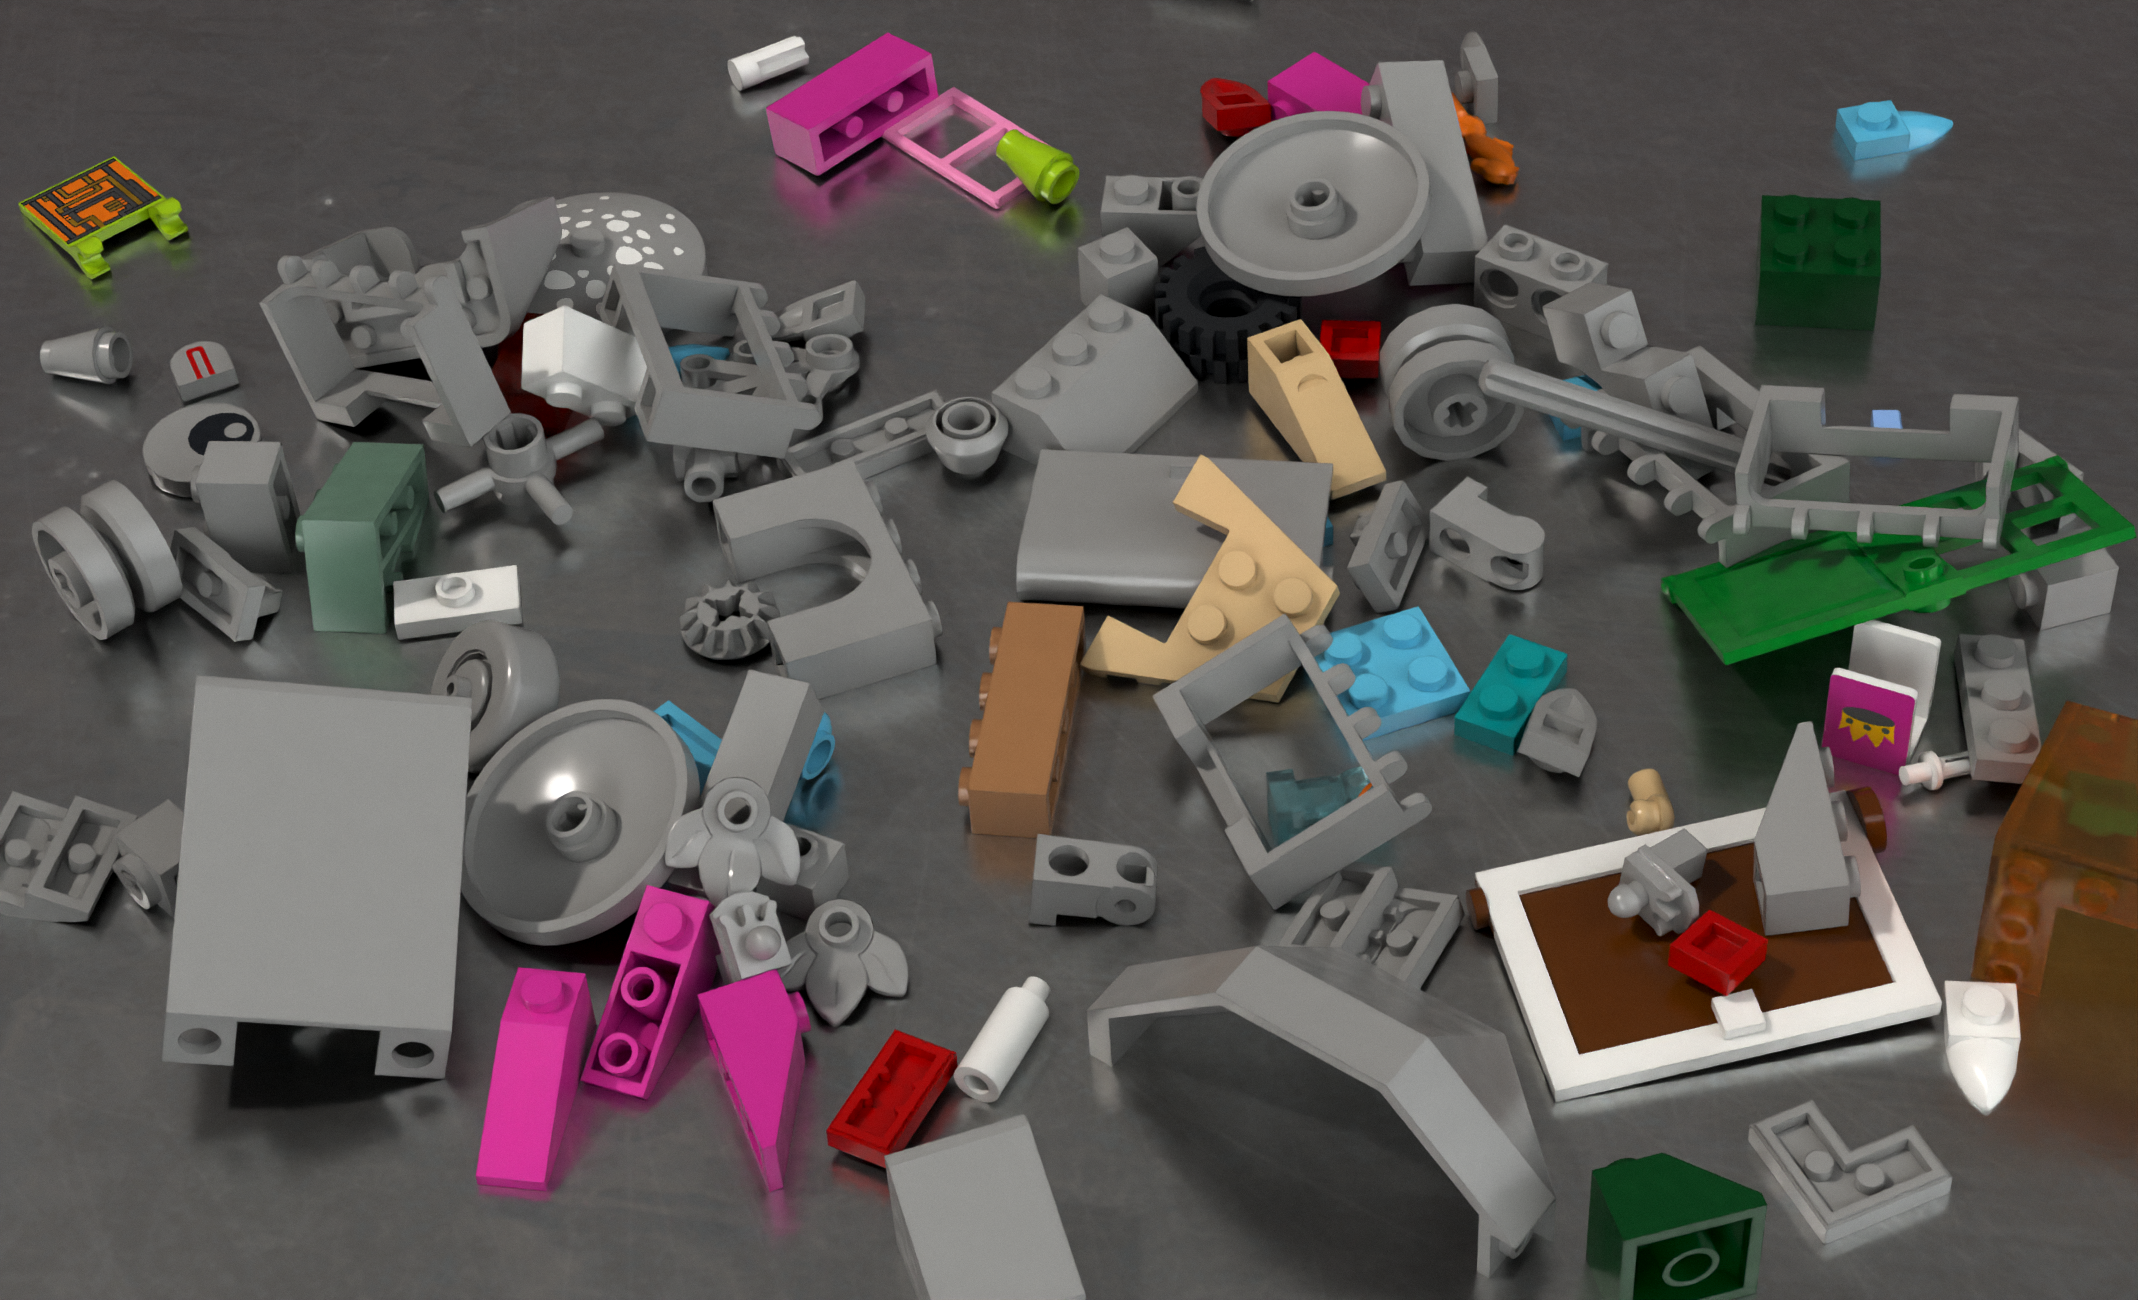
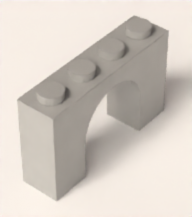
M853 460L713 500L719 543L737 584L813 563H829L844 566L864 577V580L858 587L840 599L767 621L773 662L779 676L810 683L819 700L937 664L934 638L943 634L937 608L933 600L923 602L920 596L922 595V585L915 563L912 559L902 560L900 556L902 555V545L896 525L892 519L883 521L881 517L883 515L882 503L877 487L872 480L863 481Z

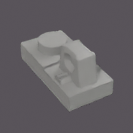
M1404 480L1384 485L1378 502L1374 504V508L1359 513L1355 527L1349 536L1356 548L1347 569L1351 574L1353 583L1363 592L1376 613L1398 609L1430 531L1429 519Z
M196 527L175 529L170 550L179 569L183 585L180 598L235 642L253 639L258 617L279 611L283 591L267 581L266 577L262 574L254 575L250 573L249 570L232 559L228 552Z

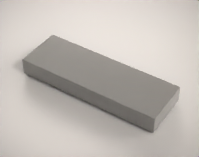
M934 390L791 446L787 449L785 458H777L778 469L785 479L853 460L864 480L932 453L934 450L926 437V424L930 416L946 401L937 390Z

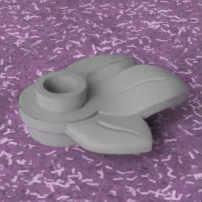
M742 777L727 778L711 787L704 798L702 808L684 814L675 821L667 835L665 844V864L675 868L698 866L704 892L715 907L720 901L735 893L753 891L759 882L760 876L777 884L793 886L800 872L801 858L799 844L794 831L783 821L770 815V802L764 790L754 781ZM732 798H741L749 806V816L741 824H733L725 817V805Z
M847 899L827 901L812 912L806 924V931L786 942L793 964L777 970L786 991L807 988V993L813 1007L823 1019L834 1027L841 1025L849 1017L866 993L867 988L886 996L903 997L908 987V966L904 952L898 942L875 931L868 911L860 904ZM836 923H848L852 927L846 935L840 937L833 936L827 932L828 928Z

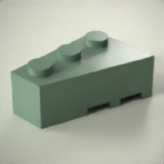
M353 442L341 461L334 465L332 474L322 489L316 491L314 501L305 514L299 516L296 523L295 541L298 551L305 552L314 631L387 633L390 616L386 610L385 598L387 592H394V581L404 580L402 572H394L400 552H413L429 502L424 444Z

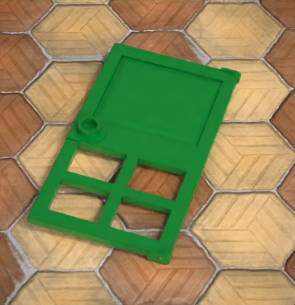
M2056 455L2044 461L2015 469L2010 492L2041 483L2056 498L2005 514L1999 543L2010 555L1957 571L1940 555L1982 542V539L1940 537L1938 547H1924L1921 536L1874 533L1872 543H1857V532L1819 530L1809 533L1806 540L1790 539L1783 541L1727 568L1720 562H1716L1677 575L1661 578V590L1672 604L1677 603L1724 665H1729L1908 609L1916 613L1937 612L1949 606L1951 598L1964 595L1967 590L2137 537L2134 525L2069 471L2068 463L2059 455ZM1987 478L1899 506L1977 509L1986 502ZM2073 513L2092 528L2091 530L2039 546L2021 531V529Z

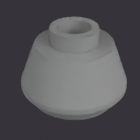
M959 397L944 403L930 416L926 424L927 440L944 466L954 472L966 475L977 474L991 467L996 462L1008 435V420L1005 415L992 403L978 397Z

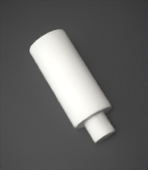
M1034 976L1028 977L1022 987L1007 989L954 1072L956 1084L968 1096L990 1103L996 1101L1049 1017V1009L1045 1001L1050 995L1051 989L1044 980Z

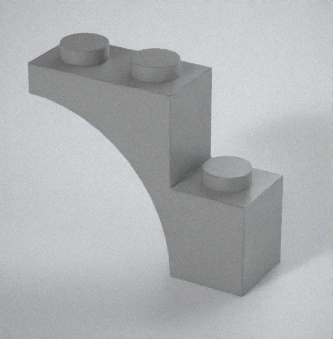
M1589 282L1542 306L1559 362L1582 371L1597 382L1610 396L1714 429L1692 353L1648 345L1632 289ZM1661 451L1695 480L1717 469Z

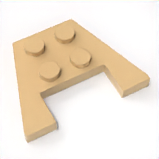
M1200 454L1175 497L1173 504L1176 511L1227 535L1226 539L1166 643H1162L1107 616L1083 657L1080 666L1085 673L1091 676L1107 678V675L1136 679L1138 683L1159 686L1162 683L1172 684L1285 613L1299 634L1313 626L1323 625L1340 592L1338 586L1209 458ZM1298 668L1249 697V699L1279 703Z

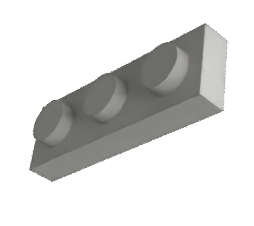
M1958 634L1954 659L1972 779L2039 785L2045 765L2024 640L2006 638L1995 634L1985 636Z

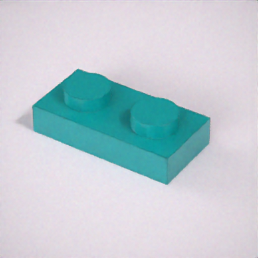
M1509 634L1455 715L1454 735L1514 756L1520 746L1526 725L1537 701L1541 696L1556 690L1567 673L1568 654Z

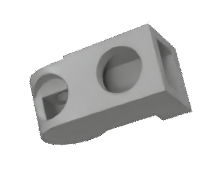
M1467 476L1430 510L1429 551L1500 587L1509 590H1523L1533 587L1543 577L1545 532L1542 526L1534 519L1526 516L1510 515L1488 503V487Z
M1037 834L1028 923L1055 926L1056 914L1097 918L1099 916L1111 923L1123 926L1144 923L1152 917L1155 911L1158 878L1157 860L1151 853L1135 846Z

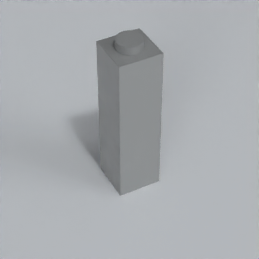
M749 669L701 793L699 808H702L706 794L716 783L731 777H742L754 781L764 790L770 802V815L784 821L824 714V710L810 683ZM741 798L730 799L725 805V817L733 824L745 822L749 816L748 804ZM698 866L675 868L667 882L673 892L710 901L702 887Z

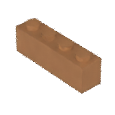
M1008 602L1003 626L992 628L989 659L990 664L994 665L992 673L983 672L981 677L979 706L980 710L984 711L983 719L972 720L969 734L970 758H974L972 767H962L958 787L959 805L969 807L972 834L1037 838V834L1051 835L1083 672L1080 663L1087 652L1083 606Z

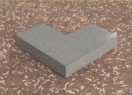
M1811 1099L1750 1124L1748 1141L1824 1245L1950 1193L1953 1177L1913 1125L1850 1151Z

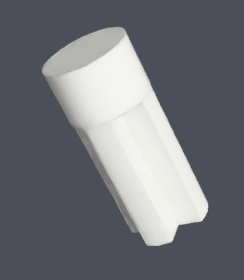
M792 36L751 53L730 59L727 62L733 84L741 91L809 64V56L805 51V43L800 36L797 38Z

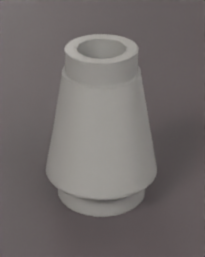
M105 326L45 341L40 350V362L45 373L49 375L113 384L118 378H125L130 373L133 363V351L126 334L116 332L111 327Z

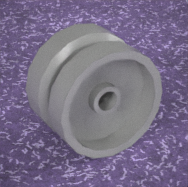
M1450 304L1433 306L1409 316L1389 333L1380 351V376L1384 391L1389 398V411L1394 429L1406 447L1423 457L1444 461L1472 458L1495 448L1515 431L1524 414L1525 407L1485 395L1478 386L1479 375L1487 360L1495 358L1514 364V354L1510 340L1500 320L1482 308Z
M117 480L107 481L82 495L80 514L65 506L32 523V536L37 553L58 594L74 617L89 633L99 640L107 639L132 625L134 622L135 606L147 613L155 612L181 597L183 585L179 569L166 540L142 503L126 486Z

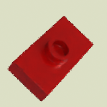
M895 1029L827 1128L828 1146L886 1168L884 1156L904 1150L958 1067L956 1052Z

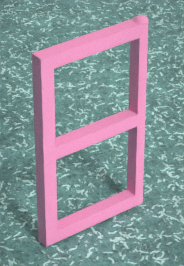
M955 87L950 88L930 103L896 123L881 136L994 209H999L1002 205L1027 190L1019 178H1015L993 192L957 170L956 167L1001 140L1007 132L1013 129L1018 130L1027 137L1047 144ZM953 104L991 127L942 159L903 136Z

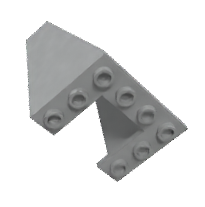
M196 675L162 1062L233 1066L237 1023L251 1022L380 1031L375 1060V1075L445 1078L453 1024L472 698ZM203 1028L215 1032L220 1038L208 1044H195L182 1038L181 1034L190 1029ZM418 1042L429 1046L431 1052L425 1056L413 1058L398 1054L394 1048L403 1043Z

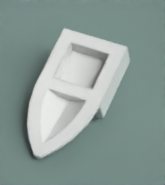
M1945 981L1942 994L1945 1049L1950 1070L1959 1087L1968 1098L1982 1111H1990L2005 1096L2016 1073L2021 1041L2016 983Z

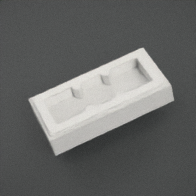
M517 565L393 582L394 624L398 640L462 632L469 626L485 620H495L510 625L522 623L520 579Z

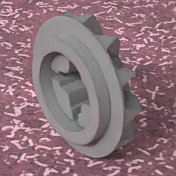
M729 578L724 587L716 589L704 584L701 597L693 596L686 598L685 613L679 616L681 634L686 644L692 650L705 657L723 660L742 658L758 652L770 643L767 621L779 618L780 612L772 592H760L755 581H750L741 587H737ZM733 611H740L741 617L730 616L719 624L718 615L729 616Z

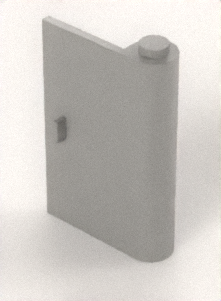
M1041 449L1017 555L1016 590L1018 599L1186 609L1227 535L1176 511L1173 504L1175 497L1198 457ZM1207 457L1334 582V566H1323V545L1333 478L1332 463Z

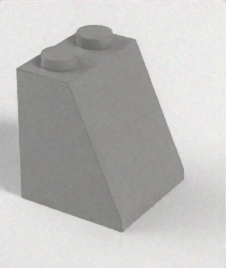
M1025 1114L884 1156L896 1242L918 1300H1086L1085 1291Z

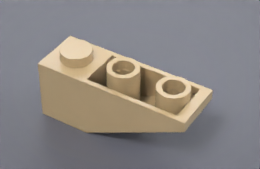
M1299 319L1248 337L1249 393L1302 462L1333 464L1330 498L1334 500L1386 481V470L1329 353L1305 323Z

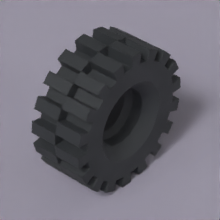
M1205 246L1194 249V258L1191 260L1184 254L1174 259V269L1165 267L1160 274V283L1156 282L1155 285L1156 327L1186 367H1190V372L1195 379L1201 381L1206 374L1214 375V383L1227 384V376L1237 375L1239 383L1248 382L1247 338L1299 319L1302 320V296L1269 294L1237 282L1225 274L1213 262ZM1223 316H1237L1232 318H1222Z

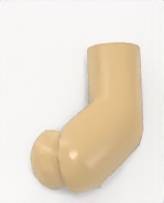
M1643 769L1634 773L1628 780V787L1634 800L1630 804L1631 810L1627 812V824L1630 831L1637 836L1672 829L1675 820L1674 809L1658 771Z

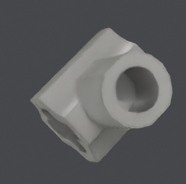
M673 445L676 478H678V481H684L686 495L696 502H711L718 499L723 493L724 478L738 477L739 462L738 453Z

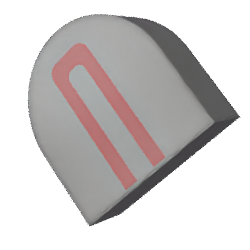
M212 341L190 343L180 348L171 358L170 368L175 385L183 401L239 384L227 350L219 343Z

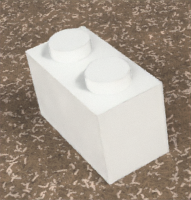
M565 305L524 323L521 389L545 398L546 402L552 406L569 408L590 418L595 417L601 426H618L623 424L627 418L637 415L634 408L647 366L635 336Z

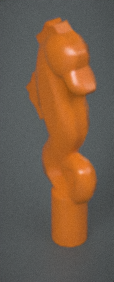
M1451 92L1462 137L1465 139V149L1473 159L1470 169L1476 174L1482 175L1489 183L1496 185L1514 184L1519 172V167L1515 166L1512 159L1514 145L1496 137L1492 139L1487 136L1483 121L1477 116L1468 115L1456 95Z

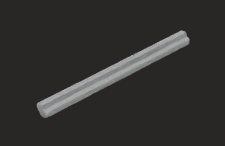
M1495 358L1485 362L1478 378V386L1485 395L1735 474L1745 441L1743 438ZM1772 452L1763 483L1776 486L1791 479V465Z

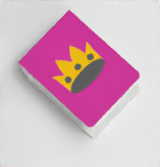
M1874 619L1854 625L1849 669L1835 668L1830 677L1822 747H1829L1833 757L1899 776L1900 767L1910 764L1930 719L1941 647L1940 639Z

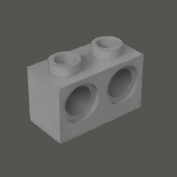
M1504 224L1475 256L1474 307L1482 308L1502 322L1552 341L1542 306L1589 282L1607 285L1608 263Z

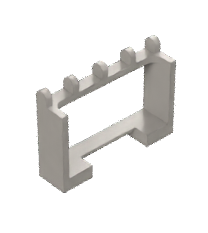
M293 255L281 257L278 262V272L283 284L259 304L317 420L355 427L386 400L433 407L436 409L422 420L431 440L472 447L511 413L447 277L431 275L426 279L424 287H419L414 275L409 271L395 270L391 273L388 282L379 281L375 270L367 265L354 266L349 277L341 276L336 264L330 260H317L310 272L307 271L300 257ZM321 298L420 312L405 326L432 381L355 369Z
M614 263L599 314L603 323L635 336L647 369L634 409L647 442L785 458L794 428L811 430L819 425L821 416L817 407L811 403L798 402L808 392V386L804 377L800 374L785 372L784 368L791 365L794 360V353L790 345L771 339V336L778 333L781 324L774 312L760 310V308L767 304L769 299L763 285ZM739 322L771 398L684 387L661 327L734 337Z
M1698 346L1686 351L1693 355L1713 428L1719 431L1737 423L1748 431L1759 391L1703 347ZM1603 388L1597 390V392L1609 395ZM1560 419L1571 429L1581 427V445L1588 453L1597 450L1602 455H1609L1620 450L1633 461L1627 470L1628 477L1638 485H1644L1657 480L1670 492L1664 500V506L1672 514L1679 516L1693 510L1703 518L1698 527V535L1709 544L1719 543V562L1726 568L1792 538L1791 528L1751 526L1748 536L1734 535L1733 517L1737 503L1728 507L1660 450ZM1774 452L1791 465V479L1761 492L1760 496L1769 499L1850 503V461L1844 456Z
M1761 385L1735 471L1737 505L1733 517V534L1736 536H1748L1751 526L1791 528L1792 539L1806 540L1809 529L1857 532V543H1872L1874 533L1923 536L1924 547H1938L1940 537L1982 539L1983 550L1998 551L2019 451V397L1953 394L1950 405V431L1826 425L1825 388ZM1772 452L1991 463L1986 483V502L1981 507L1973 510L1769 499L1760 496Z
M1286 613L1153 695L1175 739L1198 769L1227 823L1228 828L1224 829L1246 872L1274 910L1420 822L1432 811V805L1424 793H1413L1399 802L1389 786L1390 783L1403 776L1408 769V764L1400 752H1389L1374 760L1363 739L1377 731L1381 726V719L1376 710L1372 707H1364L1349 716L1337 695L1349 689L1355 682L1356 677L1350 666L1341 663L1325 672L1320 668L1315 657L1327 650L1333 642L1328 629L1323 625H1316L1299 634ZM1303 665L1374 788L1272 850L1204 725Z

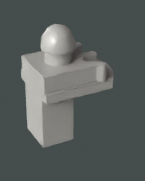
M1685 828L1652 847H1648L1646 844L1639 847L1636 852L1624 859L1619 885L1611 891L1607 899L1610 912L1620 918H1629L1638 914L1654 928L1656 934L1660 937L1672 930L1677 934L1685 932L1699 918V901L1696 890L1689 883L1702 876L1708 849Z
M754 891L735 893L720 901L709 916L721 951L715 957L724 986L793 964L776 913L777 903L774 900H770L769 896Z

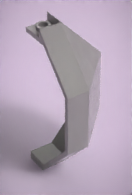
M1254 946L1131 965L1115 979L1086 1011L1090 1055L1111 1067L1115 1065L1157 1018L1234 1012L1381 1092L1479 1214L1477 1272L1490 1278L1507 1256L1514 1259L1521 1254L1533 1232L1554 1243L1556 1197L1505 1034L1340 947Z

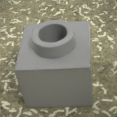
M785 823L794 831L799 844L801 861L797 881L793 886L777 884L760 876L756 886L757 893L769 896L770 900L776 901L777 911L808 921L810 915L818 906L827 901L835 900L849 879L844 842Z

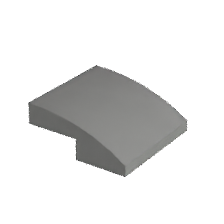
M12 791L0 813V914L49 922L88 921L114 871L112 865L121 857L114 834L130 825L138 818V815L77 795L69 809Z
M1354 861L1322 882L1317 883L1277 946L1340 947L1420 990L1465 916L1458 895L1399 887L1392 867Z

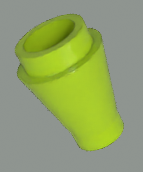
M1016 129L1007 132L998 143L996 156L1008 165L1036 200L1041 202L1047 200L1052 204H1057L1067 198L1075 188L1080 171L1073 164V157L1069 153L1027 137Z

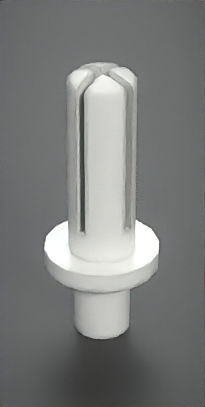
M1924 751L1920 753L1917 763L1901 766L1899 769V778L1903 785L1922 783L1928 790L1939 789L1944 779L1971 774L1968 751L1938 757L1933 751Z

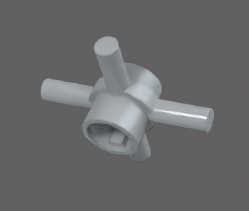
M523 413L509 414L481 438L484 441L486 450L483 456V469L435 490L434 497L437 505L443 513H446L494 490L498 500L506 505L528 507L538 504L556 525L565 524L571 519L573 508L554 487L553 478L556 475V461L604 439L602 426L595 417H592L545 439L544 429L540 421L535 417Z

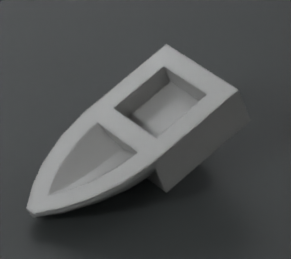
M1468 32L1463 39L1460 49L1462 71L1455 73L1456 95L1462 105H1468L1471 115L1479 117L1484 124L1497 122L1499 77L1482 38L1477 32Z
M855 279L801 299L775 313L781 326L778 333L771 336V339L780 342L804 339L807 343L811 338L823 334H838L851 338L855 333L863 331L866 296Z
M1574 688L1558 689L1541 696L1526 725L1518 752L1529 756L1542 769L1555 773L1565 771L1579 777L1589 756L1597 730V718L1593 708L1585 697Z

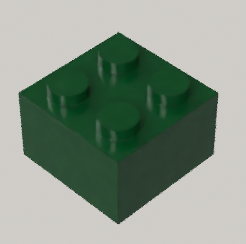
M1762 195L1756 260L1755 325L1874 331L1881 281V201L1861 200L1852 197L1836 199L1801 197L1797 195Z

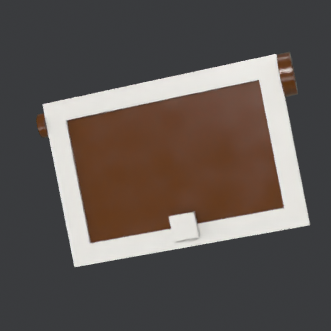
M1866 786L1848 791L1841 790L1829 793L1830 800H1841L1845 809L1848 838L1847 841L1841 842L1843 855H1854L1859 868L1861 895L1860 897L1850 898L1848 926L1765 936L1753 881L1754 839L1766 808L1476 872V888L1466 890V904L1471 923L1475 930L1490 927L1555 1103L1939 1015L1942 1006L1940 996L1875 857V854L1886 850L1887 831L1881 805L1872 788ZM1684 828L1708 849L1702 876L1689 883L1696 890L1699 901V918L1710 909L1768 939L1765 961L1727 996L1668 966L1670 944L1682 933L1677 934L1672 930L1660 937L1656 934L1654 928L1638 914L1629 918H1620L1613 915L1608 908L1607 899L1611 891L1619 885L1625 857L1636 852L1639 847L1645 844L1648 847H1652Z

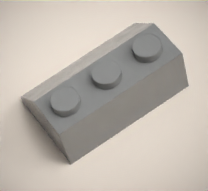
M1100 294L991 394L992 404L1008 420V435L1002 449L1037 466L1041 449L1133 454L1199 390L1198 381L1148 315Z

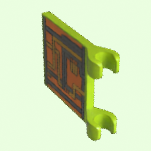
M115 156L18 203L21 213L67 251L90 279H94L111 270L109 263L100 254L104 251L102 241L148 218L152 219L163 236L168 240L188 231L187 224L183 223L178 216L182 211L180 202L174 197L166 199Z

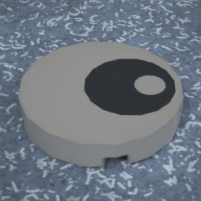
M200 403L180 408L162 418L147 433L142 447L147 471L153 477L154 483L162 491L180 497H192L190 486L192 470L195 466H201L208 442H263L257 420L245 409L227 403Z

